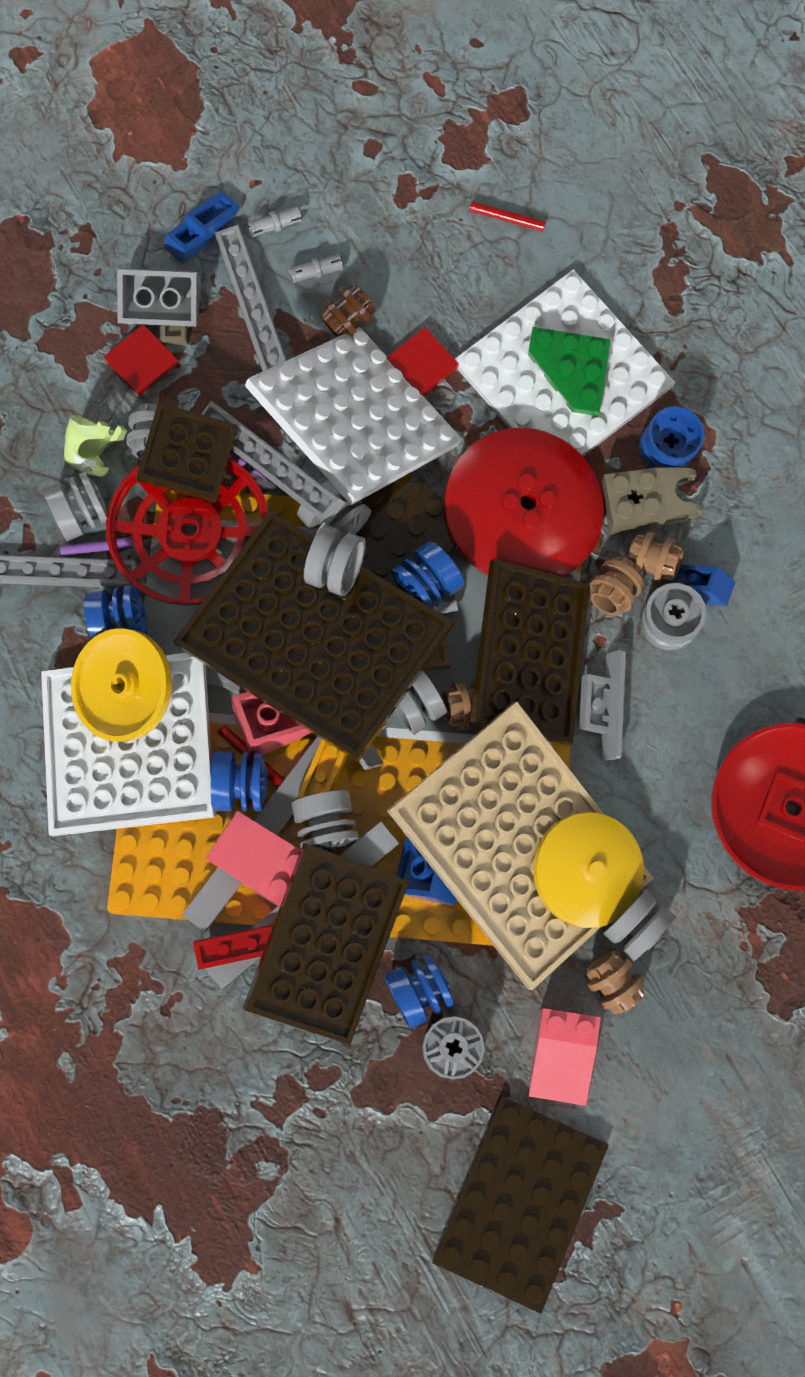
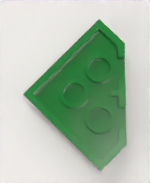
M532 327L528 350L529 358L539 366L544 373L543 376L554 390L560 393L566 401V405L573 413L599 416L611 339Z

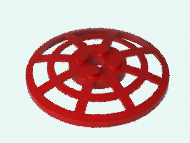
M230 458L228 459L226 469L233 472L239 478L229 489L221 485L219 491L221 497L212 505L187 495V498L170 503L163 495L169 491L168 489L136 481L140 466L138 465L122 480L108 507L106 539L110 554L124 578L130 584H134L138 591L148 597L167 604L182 606L200 605L206 596L190 598L191 585L207 582L224 574L242 550L245 538L251 537L259 527V525L246 526L244 512L236 496L248 486L258 503L262 521L269 513L265 497L251 474ZM138 482L148 495L138 507L134 523L118 521V512L124 498ZM155 502L163 510L158 518L157 525L142 524L147 510ZM229 504L236 514L238 527H222L218 514ZM188 524H193L197 527L196 533L192 536H186L182 533L183 528ZM116 532L133 534L135 549L143 563L131 571L125 566L119 553ZM142 535L157 536L162 549L149 557L143 546ZM237 538L233 551L225 560L216 551L221 539ZM168 557L182 562L181 576L168 573L159 568L158 565ZM208 558L217 567L206 574L192 576L194 562ZM152 571L155 575L166 581L180 584L179 598L156 593L144 586L138 579Z

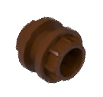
M356 284L350 285L347 289L341 286L337 290L341 297L334 304L328 299L323 303L325 309L320 313V318L336 337L348 332L353 337L354 333H357L355 327L361 321L366 325L373 321L371 315L376 311L375 306Z

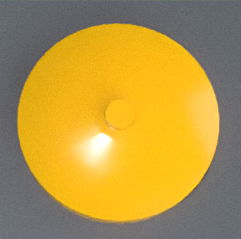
M111 629L95 636L80 652L72 672L71 696L79 719L94 735L115 742L137 740L150 733L160 723L169 706L172 693V674L169 662L161 647L148 635L130 629Z
M577 813L559 820L543 835L534 856L533 877L540 899L554 916L573 926L595 928L617 921L637 900L644 879V863L637 841L622 823L600 813Z

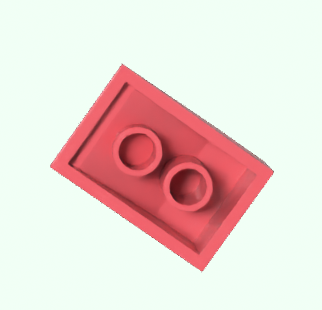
M249 692L232 696V710L247 751L250 753V758L254 757L255 752L266 754L312 733Z
M236 811L205 859L274 905L280 907L301 850L239 811Z
M545 1008L540 1009L528 1096L586 1106L601 1017Z

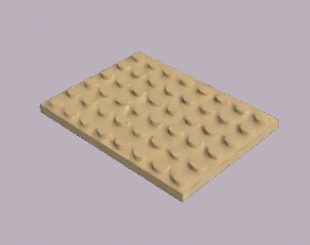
M518 702L512 703L387 810L528 990H533L600 928L573 926L558 919L546 908L536 890L533 877L534 856L538 844L547 830L559 820L572 814L604 813ZM645 866L641 890L654 879Z

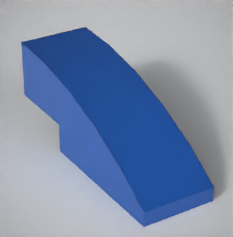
M221 190L187 213L185 222L166 234L164 248L184 264L215 237L214 232L222 230L240 210V206Z

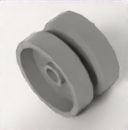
M324 525L316 534L306 559L304 568L305 583L318 588H322L327 584L329 592L346 596L354 585L363 562L365 538L352 533H348L343 537L340 529Z
M681 583L663 585L654 591L645 604L640 618L641 629L646 639L655 647L664 650H679L688 646L703 628L706 619L705 603L700 594L690 586Z
M424 671L421 672L395 709L400 720L413 735L426 728L424 714L433 721H437L447 714L446 707L438 691Z
M647 889L640 893L637 900L603 933L613 944L619 943L630 934L631 937L624 944L622 952L632 962L639 958L646 950L648 951L664 935L665 930L676 918L666 907H660L649 916L648 913L656 905L657 898Z

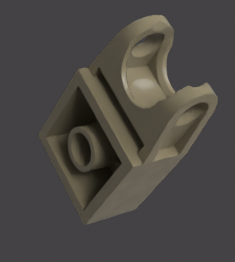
M650 468L604 474L600 486L609 536L662 529L664 526L690 520L703 513L701 504L682 501L675 491V488L695 480L696 471L691 468Z

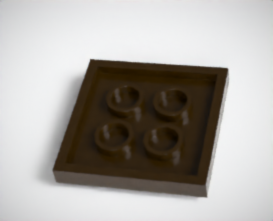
M158 402L136 481L216 503L238 425Z

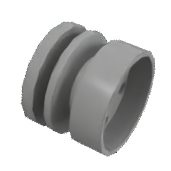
M85 471L79 474L83 482V486L79 488L74 478H69L72 490L66 493L59 483L42 490L67 542L83 535L81 522L85 520L93 530L97 529L92 518L98 515L102 525H106L107 507L96 484L87 476Z
M326 480L322 485L345 502L329 526L340 529L343 537L348 533L355 535L371 515V509L365 504L362 505V500L350 505L333 484ZM303 505L300 506L297 516L309 529L319 527V531L320 528L327 525Z
M337 790L318 793L291 803L295 823L309 825V827L297 832L298 838L308 839L299 843L300 849L303 843L329 852L341 849L359 840L357 831H346L356 826L355 820L341 818L353 811L349 791Z
M456 1016L443 1018L433 1024L425 1034L422 1045L423 1058L429 1069L439 1077L452 1080L465 1078L473 1073L482 1062L485 1050L483 1037L478 1028L467 1019ZM454 1040H457L459 1042L458 1047L461 1049L460 1054L448 1055L449 1049L445 1047L446 1043H452Z

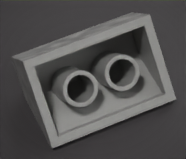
M117 269L118 323L197 326L201 299V271Z

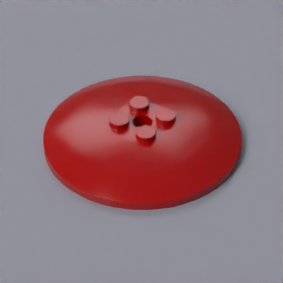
M510 428L484 436L461 455L449 476L445 490L444 511L450 535L466 560L487 576L490 561L498 559L565 577L587 559L594 549L602 530L604 519L603 496L593 469L572 445L545 431L531 428ZM521 498H531L534 502V508L530 510L523 508L520 502Z
M784 723L762 728L750 734L728 753L721 763L713 783L711 812L714 828L723 848L743 871L764 884L792 891H805V724ZM788 801H794L798 804L800 809L798 815L792 816L786 811V803Z

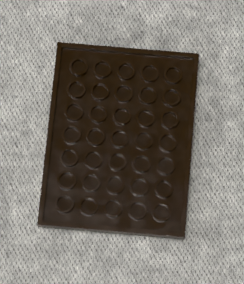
M270 511L174 639L173 643L184 652L359 762L454 626V621L362 566L354 585L346 596L329 592L327 584L322 588H318L305 583L304 568L314 537Z

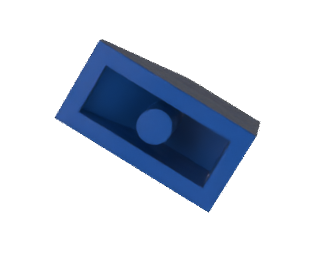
M681 564L675 580L669 583H681L692 587L700 594L707 605L727 606L736 582L720 567Z

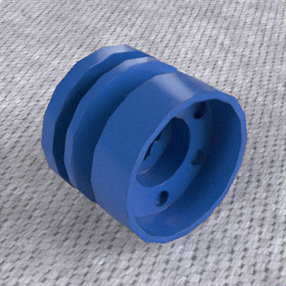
M678 406L664 408L654 416L641 435L639 442L641 458L649 468H685L703 445L705 436L703 424L696 414L686 408Z
M427 541L414 551L413 556L416 563L406 558L402 561V566L397 565L391 570L393 579L399 589L434 609V606L437 607L442 604L440 593L446 597H451L464 586V579L455 563L441 547L432 541Z
M134 584L126 585L124 589L121 587L114 588L112 597L106 589L89 592L85 595L84 613L91 639L111 629H130L147 635L145 606L140 592Z
M215 751L211 765L212 810L232 811L235 800L240 799L242 810L248 811L250 799H253L254 811L262 812L268 789V770L265 765L264 753L255 752L254 762L251 765L250 753L244 752L241 765H237L234 752Z
M428 953L421 956L425 966L423 970H421L415 959L411 961L414 975L410 977L401 966L384 974L387 985L410 1030L427 1022L424 1008L430 1006L433 1012L439 1016L442 1012L438 1001L441 1000L448 1011L455 1007L449 983L440 966L432 960Z

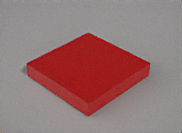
M144 324L104 356L107 364L138 396H141L179 364L174 355Z
M426 327L386 357L394 368L402 372L404 379L423 396L455 372L459 365Z

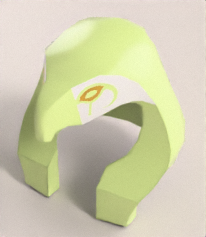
M72 415L66 428L64 460L74 469L80 472L85 471L87 475L105 476L109 467L104 466L99 456L110 444L124 440L127 430L120 425L117 426L115 431L109 430L110 426L106 422L98 421V423H95L79 415Z

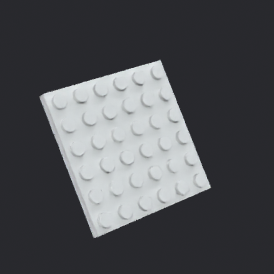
M574 269L455 358L459 364V372L509 429L531 428L548 432L572 445L583 457L669 391L675 384V381ZM532 327L611 339L599 416L573 413L566 405V401L560 393L556 392L543 376L544 373L539 366L529 358L528 350Z
M360 327L356 328L357 333H354L353 337L349 332L248 378L245 387L350 505L452 450L462 441V438L423 395H420L419 391L404 379L402 372L393 367L386 359L387 356Z
M188 653L166 655L172 674V693L167 711L160 723L150 733L137 740L127 742L102 739L90 732L81 722L75 711L71 696V678L74 667L41 671L48 831L50 836L216 817V811L212 810L211 805L212 752L205 664Z

